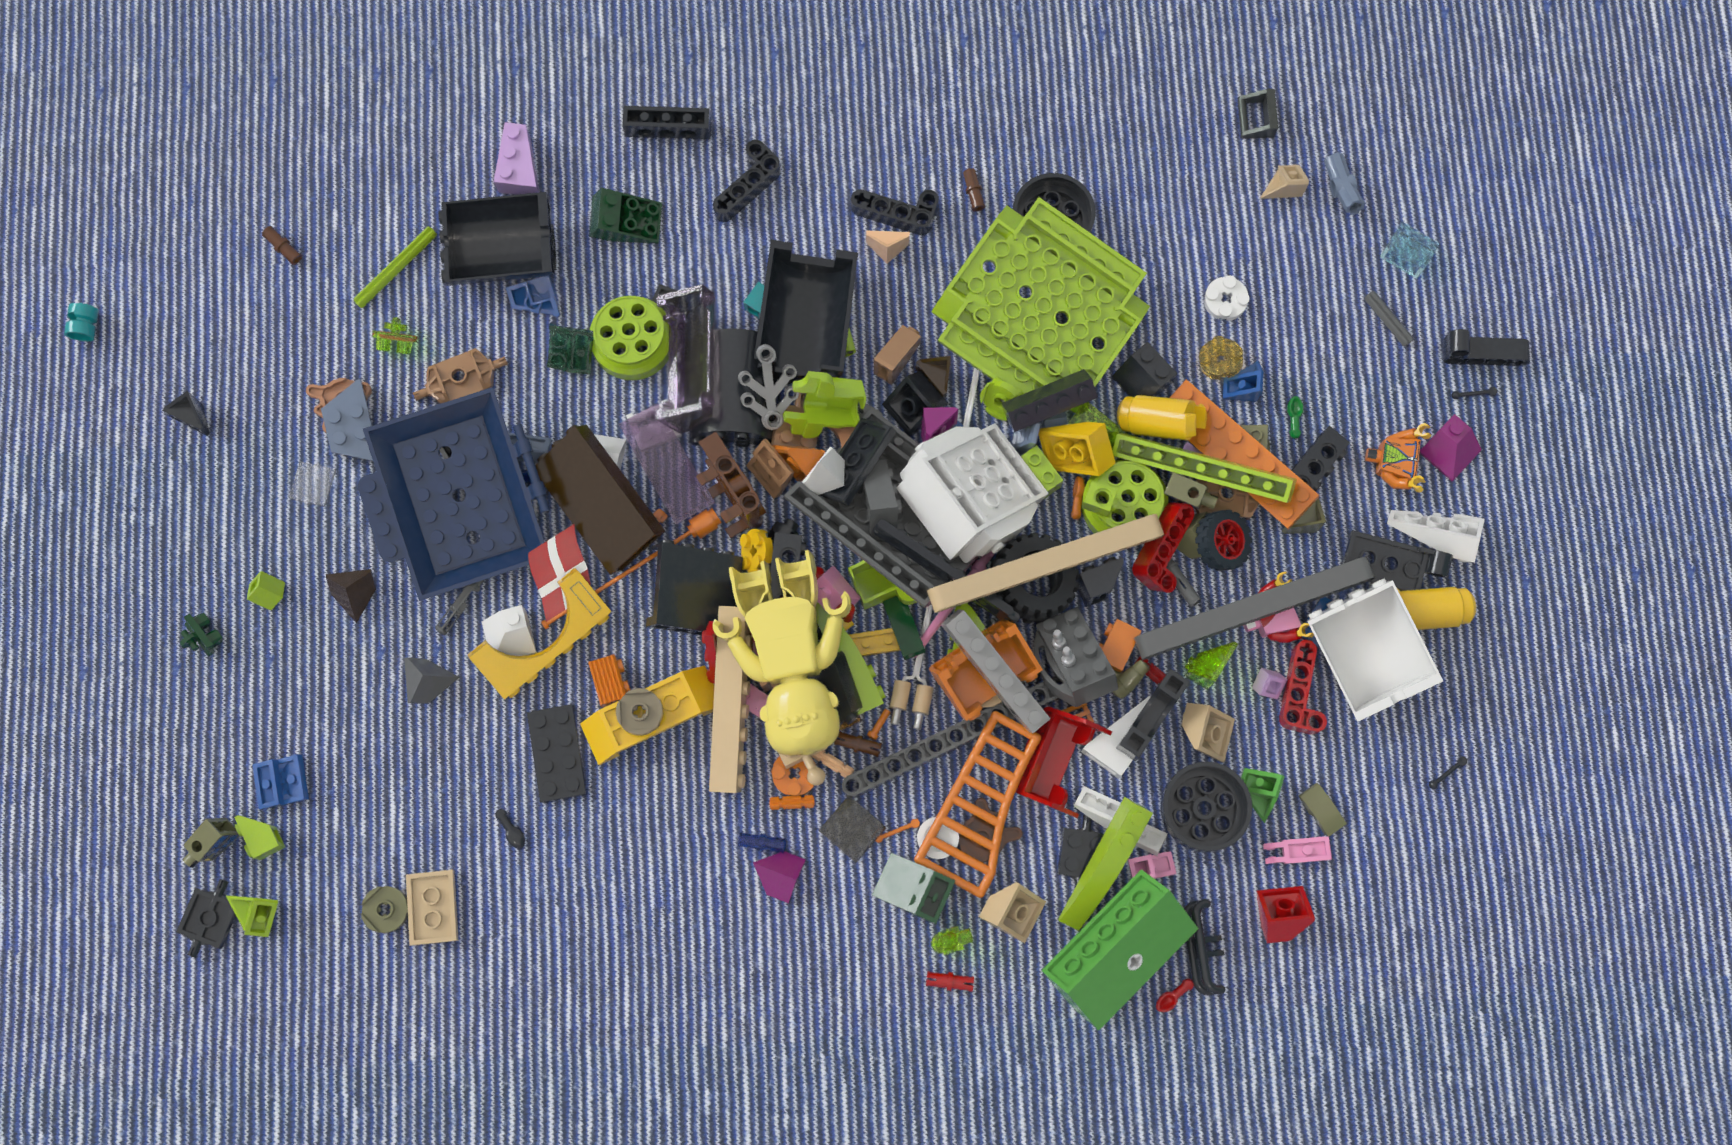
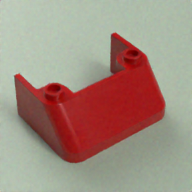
M1045 707L1043 710L1050 720L1035 731L1040 734L1041 740L1025 769L1015 793L1078 818V813L1064 808L1068 800V792L1060 786V783L1076 744H1088L1093 739L1095 731L1110 736L1112 731L1082 717L1052 707Z

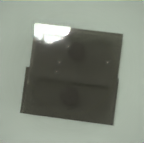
M847 797L818 831L857 863L886 827L854 799Z

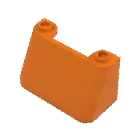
M1000 620L982 631V634L1020 681L1028 683L1038 677V673L1043 669L1015 623ZM959 647L932 664L929 668L937 683L965 721H972L981 715L982 704L997 695Z

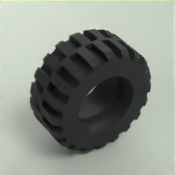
M1030 533L1028 536L1025 534L1020 535L1015 540H1011L997 553L990 568L1059 546L1062 542L1057 539L1052 541L1050 540L1051 536L1043 534L1041 537H1039L1038 533ZM1075 567L1048 575L1050 579V592L1045 597L1034 596L1028 593L1021 585L995 594L1000 595L1020 615L1019 619L1022 618L1023 623L1031 624L1035 621L1038 624L1057 616L1073 602L1076 597L1075 592L1079 588V582H1076L1079 578V570H1075Z

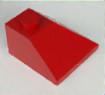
M1303 886L1257 890L1260 923L1267 943L1291 941L1315 921L1314 913Z

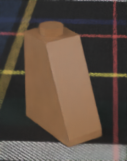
M902 325L874 358V374L892 385L921 344L919 332L912 327L907 328Z

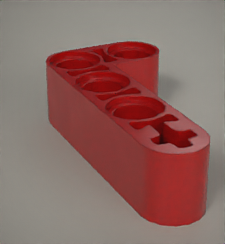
M1170 502L1166 505L1159 517L1164 536L1146 542L1132 566L1133 575L1152 591L1170 593L1176 587V577L1166 567L1194 518V508L1192 505Z
M1303 640L1293 648L1279 722L1285 729L1314 735L1326 727L1327 719L1323 713L1306 708L1317 647L1312 641ZM1302 648H1305V652L1308 653L1304 658V652L1300 651ZM1296 669H1301L1304 671V679H1300L1296 676ZM1292 690H1295L1300 694V701H1296L1292 698ZM1288 712L1296 716V723L1288 721ZM1310 718H1315L1318 721V728H1313L1310 725Z

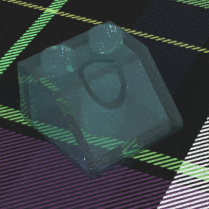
M1401 222L1380 257L1417 279L1440 243Z

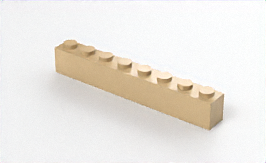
M719 606L718 621L724 625V633H729L733 630V618H740L742 632L739 637H742L751 649L753 638L750 635V629L745 617L740 613L738 607ZM717 636L709 792L739 793L745 787V774H742L747 759V753L744 751V742L748 738L745 719L749 716V705H746V695L750 694V682L747 681V675L727 645L728 642Z

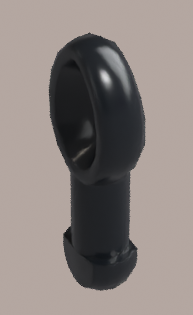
M498 809L495 816L506 831L505 835L508 843L514 848H523L525 845L523 832L512 824L507 816L508 813L504 809Z

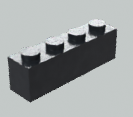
M1083 369L1001 404L1009 425L1016 432L1094 400L1098 396L1092 378Z

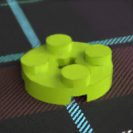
M994 378L981 391L980 401L981 404L984 402L986 405L985 410L992 417L1007 421L1000 400L1002 399L1006 402L1024 393L1021 389L1015 388L1000 378Z

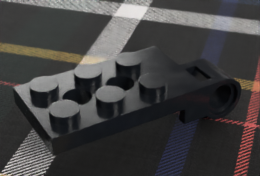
M1352 530L1342 564L1361 558L1365 552H1370L1374 556V561L1370 566L1375 579L1369 582L1375 583L1385 578L1386 582L1393 581L1399 590L1407 591L1421 589L1424 573L1448 578L1453 555ZM1388 557L1396 561L1394 570H1388L1385 567V560Z

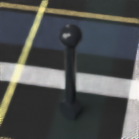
M1490 387L1488 390L1461 393L1454 391L1451 396L1455 400L1465 396L1485 394L1495 396L1497 388Z
M1458 758L1455 765L1436 780H1431L1429 787L1436 789L1438 784L1460 766L1466 765L1468 762L1467 758Z

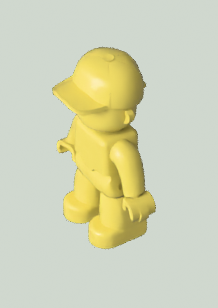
M809 550L805 551L806 560L800 562L784 563L780 558H775L784 598L773 599L770 585L772 581L770 568L765 561L760 562L762 570L740 573L734 567H729L735 602L740 613L745 617L755 640L758 656L749 648L744 639L739 637L742 632L740 618H733L734 628L729 633H724V625L716 619L713 622L714 633L728 642L727 645L748 677L758 682L779 684L769 693L766 705L760 710V719L765 722L766 737L771 747L778 753L789 756L809 755L829 747L835 742L840 729L839 714L837 709H835L839 704L837 696L833 692H829L820 681L808 679V677L819 675L821 670L828 668L834 662L840 645L844 621L841 618L849 614L851 598L844 591L841 595L842 605L836 610L831 609L828 598L822 599L823 607L830 615V618H827L823 635L818 643L817 612L815 608L818 601V584L814 555Z

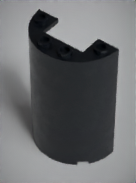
M771 240L754 363L757 369L763 372L762 363L757 358L756 352L761 345L767 344L776 353L775 360L771 363L773 378L778 380L783 374V367L787 364L793 365L797 370V375L790 379L786 385L793 383V381L802 380L806 377L808 371L824 372L832 377L839 378L844 370L858 252L836 249L835 260L792 254L793 243ZM763 350L761 355L763 357L767 356L769 350ZM789 368L786 371V375H791L793 369Z

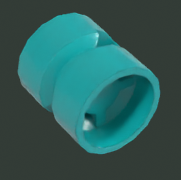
M84 303L69 304L67 313L69 321L66 322L64 335L77 341H93L96 327L93 324L97 323L98 308Z

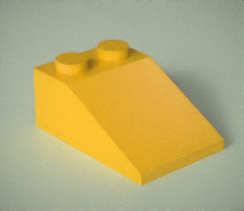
M1082 422L1039 429L1038 436L1043 453L1056 471L1100 476L1116 464L1105 423Z

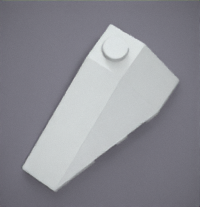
M1391 510L1387 522L1388 525L1438 551L1452 554L1453 558L1461 562L1475 563L1485 519L1463 514H1454L1453 518L1441 517V513L1423 516L1415 511Z

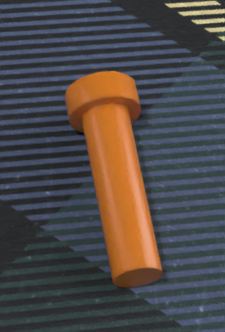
M883 710L872 730L868 731L867 736L869 738L877 740L879 731L891 713L889 710Z

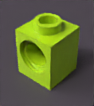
M1091 481L1082 508L1107 517L1110 511H1115L1119 499L1115 498L1117 490ZM1096 497H1105L1107 503L1099 504L1096 501Z

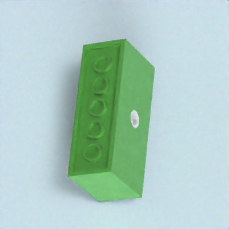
M1141 869L1041 971L1072 1008L1099 1031L1198 930V927L1171 891Z

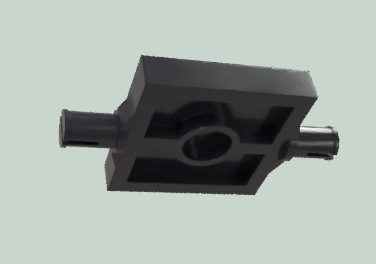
M1083 815L1082 828L1062 829L1057 875L1069 876L1074 879L1075 887L1104 835L1091 830L1092 819L1086 815Z
M219 879L214 892H207L199 888L194 889L176 933L187 936L193 941L187 953L188 956L197 958L202 945H211L222 949L236 917L227 897L223 895L229 883L228 881Z

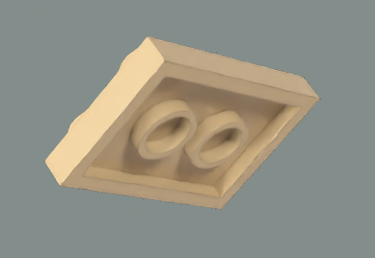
M454 870L407 874L409 945L459 941Z

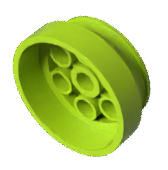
M622 296L609 301L597 312L590 326L589 342L593 355L603 370L616 378L632 381L648 378L665 366L673 352L674 333L667 314L658 304L644 297ZM637 310L644 311L640 316L634 315ZM614 313H622L621 317L617 319L612 318ZM654 326L657 328L653 333L646 332L649 327ZM628 329L635 330L632 335L624 334ZM605 332H613L609 338L602 337ZM640 346L648 347L644 352L637 351ZM619 348L626 349L621 355L615 354Z
M1116 460V464L1100 476L1091 475L1084 489L1082 505L1091 481L1117 490L1115 498L1119 499L1115 511H1110L1107 517L1082 508V514L1089 529L1095 534L1137 520L1134 516V513L1137 512L1144 514L1145 517L1157 514L1159 519L1168 504V496L1164 494L1166 487L1159 475L1147 465L1130 460ZM1132 475H1138V476H1140L1141 479H1142V482H1140V483L1134 482V481L1131 479V476H1132ZM1116 476L1120 483H1111L1109 477ZM1151 493L1155 500H1146L1144 494ZM1121 495H1130L1132 502L1123 501ZM1099 496L1096 497V501L1099 504H1105L1099 500ZM1112 514H1120L1123 518V521H1114L1112 519Z

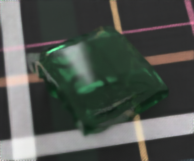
M550 323L547 367L568 373L590 375L593 331L563 327Z

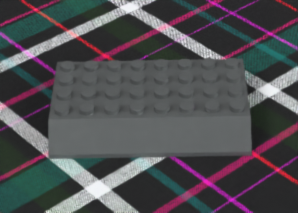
M871 408L862 418L892 426L896 430V433L878 460L886 459L888 468H892L893 471L892 484H896L897 487L903 481L900 477V472L907 466L909 459L916 452L915 448L919 444ZM840 447V448L836 451L838 454H839V452L841 451L842 447ZM800 481L784 495L787 501L921 606L926 608L932 605L927 590L945 584V582L887 542L876 541L869 536L870 523L866 521L868 513L866 505L863 504L861 488L849 506L815 494ZM897 490L896 500L901 502V513L898 514L897 529L906 531L910 538L925 544L929 551L944 557L948 564L965 572L979 556H976L968 563L963 562L959 556L949 560Z

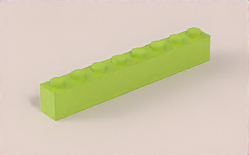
M1118 433L1116 435L1112 450L1115 457L1286 503L1291 501L1297 479L1125 433Z

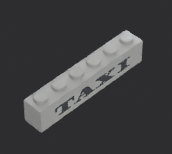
M957 610L941 623V626L1017 721L1029 733L1033 734L1050 720L1049 716L964 610Z

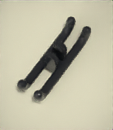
M1209 899L1189 902L1184 907L1186 913L1198 927V930L1186 941L1191 976L1194 987L1199 993L1209 996L1214 994L1220 995L1225 993L1226 988L1223 985H1216L1212 982L1208 957L1225 955L1224 950L1207 951L1205 943L1219 942L1222 940L1221 935L1204 937L1201 911L1209 908L1211 901Z

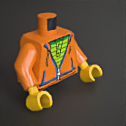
M1422 423L1417 429L1403 430L1388 436L1380 443L1378 450L1367 448L1365 461L1377 463L1376 475L1381 476L1382 480L1393 489L1410 490L1413 487L1416 492H1422L1424 490L1423 487L1416 486L1420 482L1426 483L1422 476H1417L1421 443L1418 436H1421L1423 439H1429L1431 434H1422L1424 429L1431 427L1426 423Z

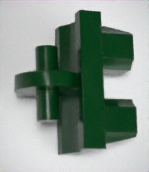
M203 612L194 617L191 614L184 616L186 621L185 627L188 631L183 630L180 633L183 636V639L180 641L182 648L191 647L193 651L199 649L198 643L208 657L214 654V648L222 642V636L216 629L207 634L203 632V629L211 625L205 613Z

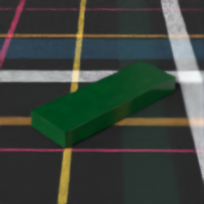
M898 596L882 601L904 660L925 653V648L909 606L903 604L898 599Z

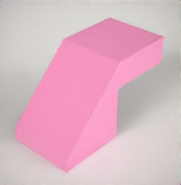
M1171 851L1159 853L1158 856L1150 854L1128 859L1132 878L1141 869L1154 879L1177 874Z

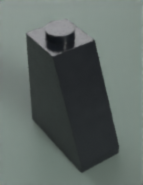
M840 651L828 668L821 670L819 675L809 677L808 679L820 681L829 692H833L837 696L839 704L835 709H837L840 725L844 723L849 725L858 718L857 713L863 706L846 656L843 651Z

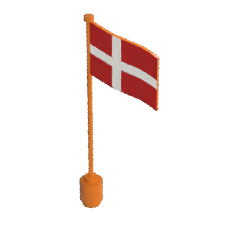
M713 508L708 511L705 509L688 520L690 523L687 526L689 531L673 540L674 544H677L691 534L694 538L698 536L701 539L716 530L722 522ZM575 524L528 552L530 570L542 598L546 620L541 621L545 629L549 628V624L567 614L566 599L557 581L573 568H576L591 586L588 568L577 543ZM658 550L602 585L595 592L597 594L649 562L658 555Z

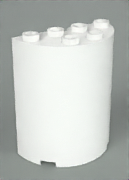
M1385 578L1373 583V587L1365 591L1359 588L1348 593L1349 598L1345 600L1338 598L1327 603V609L1323 611L1319 609L1308 615L1310 619L1307 620L1357 722L1394 705L1400 700L1409 698L1443 682L1394 582H1386Z

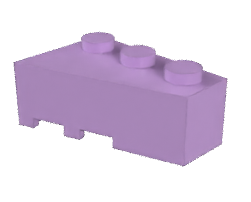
M504 123L494 177V184L498 193L518 195L540 192L531 138L526 125Z

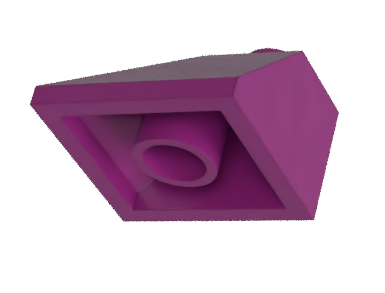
M1454 414L1423 446L1419 453L1450 481H1453L1482 449L1473 430Z

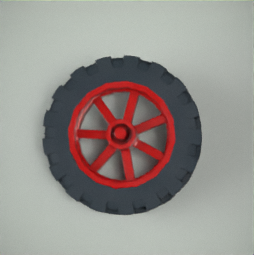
M1220 510L1205 515V518L1200 520V526L1196 529L1197 537L1195 538V544H1198L1197 552L1201 554V560L1207 563L1209 568L1216 571L1233 570L1241 567L1242 563L1248 560V554L1251 553L1252 549L1250 547L1252 537L1249 534L1251 531L1249 526L1247 527L1245 524L1246 520L1239 517V513L1232 512V510Z

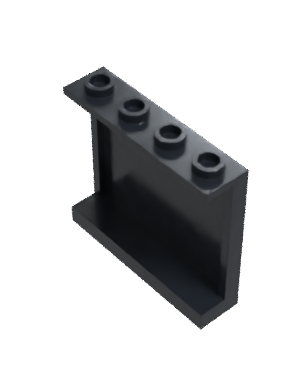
M661 540V543L652 546L653 550H658L653 616L646 618V627L702 636V632L706 630L709 621H714V619L718 621L719 606L737 607L729 567H734L738 572L742 573L743 557L734 556V552L730 551L718 553L715 552V549L708 547L697 549L693 544L676 545L672 540Z

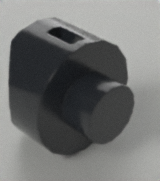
M786 518L784 523L775 521L768 533V538H771L774 544L775 532L799 535L796 532L799 525L789 518Z

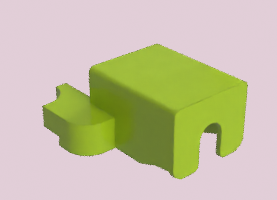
M808 371L805 378L793 381V392L806 393L803 402L804 413L784 411L783 413L784 422L791 425L792 434L802 435L803 438H815L821 434L823 427L855 428L860 421L858 403L861 409H864L866 404V394L862 380L836 378L828 373Z
M864 560L848 567L849 577L855 591L861 598L860 602L864 610L895 596H898V599L906 605L917 603Z

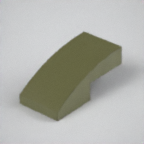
M1315 783L1298 795L1306 810L1315 818L1325 836H1331L1347 824L1332 800L1318 783Z

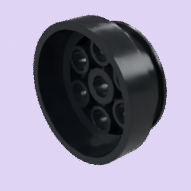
M1060 173L1038 175L1027 181L1020 188L1014 199L1012 209L1023 217L1028 213V210H1030L1038 197L1045 202L1052 199L1056 203L1050 204L1088 232H1092L1096 216L1094 200L1088 189L1071 176ZM1071 209L1075 214H1068L1065 210Z
M1197 762L1184 767L1168 781L1161 797V816L1169 834L1182 846L1197 852H1216L1231 846L1246 832L1252 817V799L1245 782L1232 769L1215 762ZM1203 780L1211 784L1210 792L1202 790L1201 782ZM1181 788H1185L1190 792L1189 800H1184L1180 797L1179 791ZM1221 795L1229 798L1230 804L1228 807L1220 804L1219 797ZM1199 803H1204L1207 805V815H1202L1199 813ZM1178 811H1183L1187 815L1185 823L1177 820L1176 813ZM1217 818H1223L1226 821L1227 827L1225 830L1217 827ZM1196 826L1204 828V838L1196 836L1194 831Z

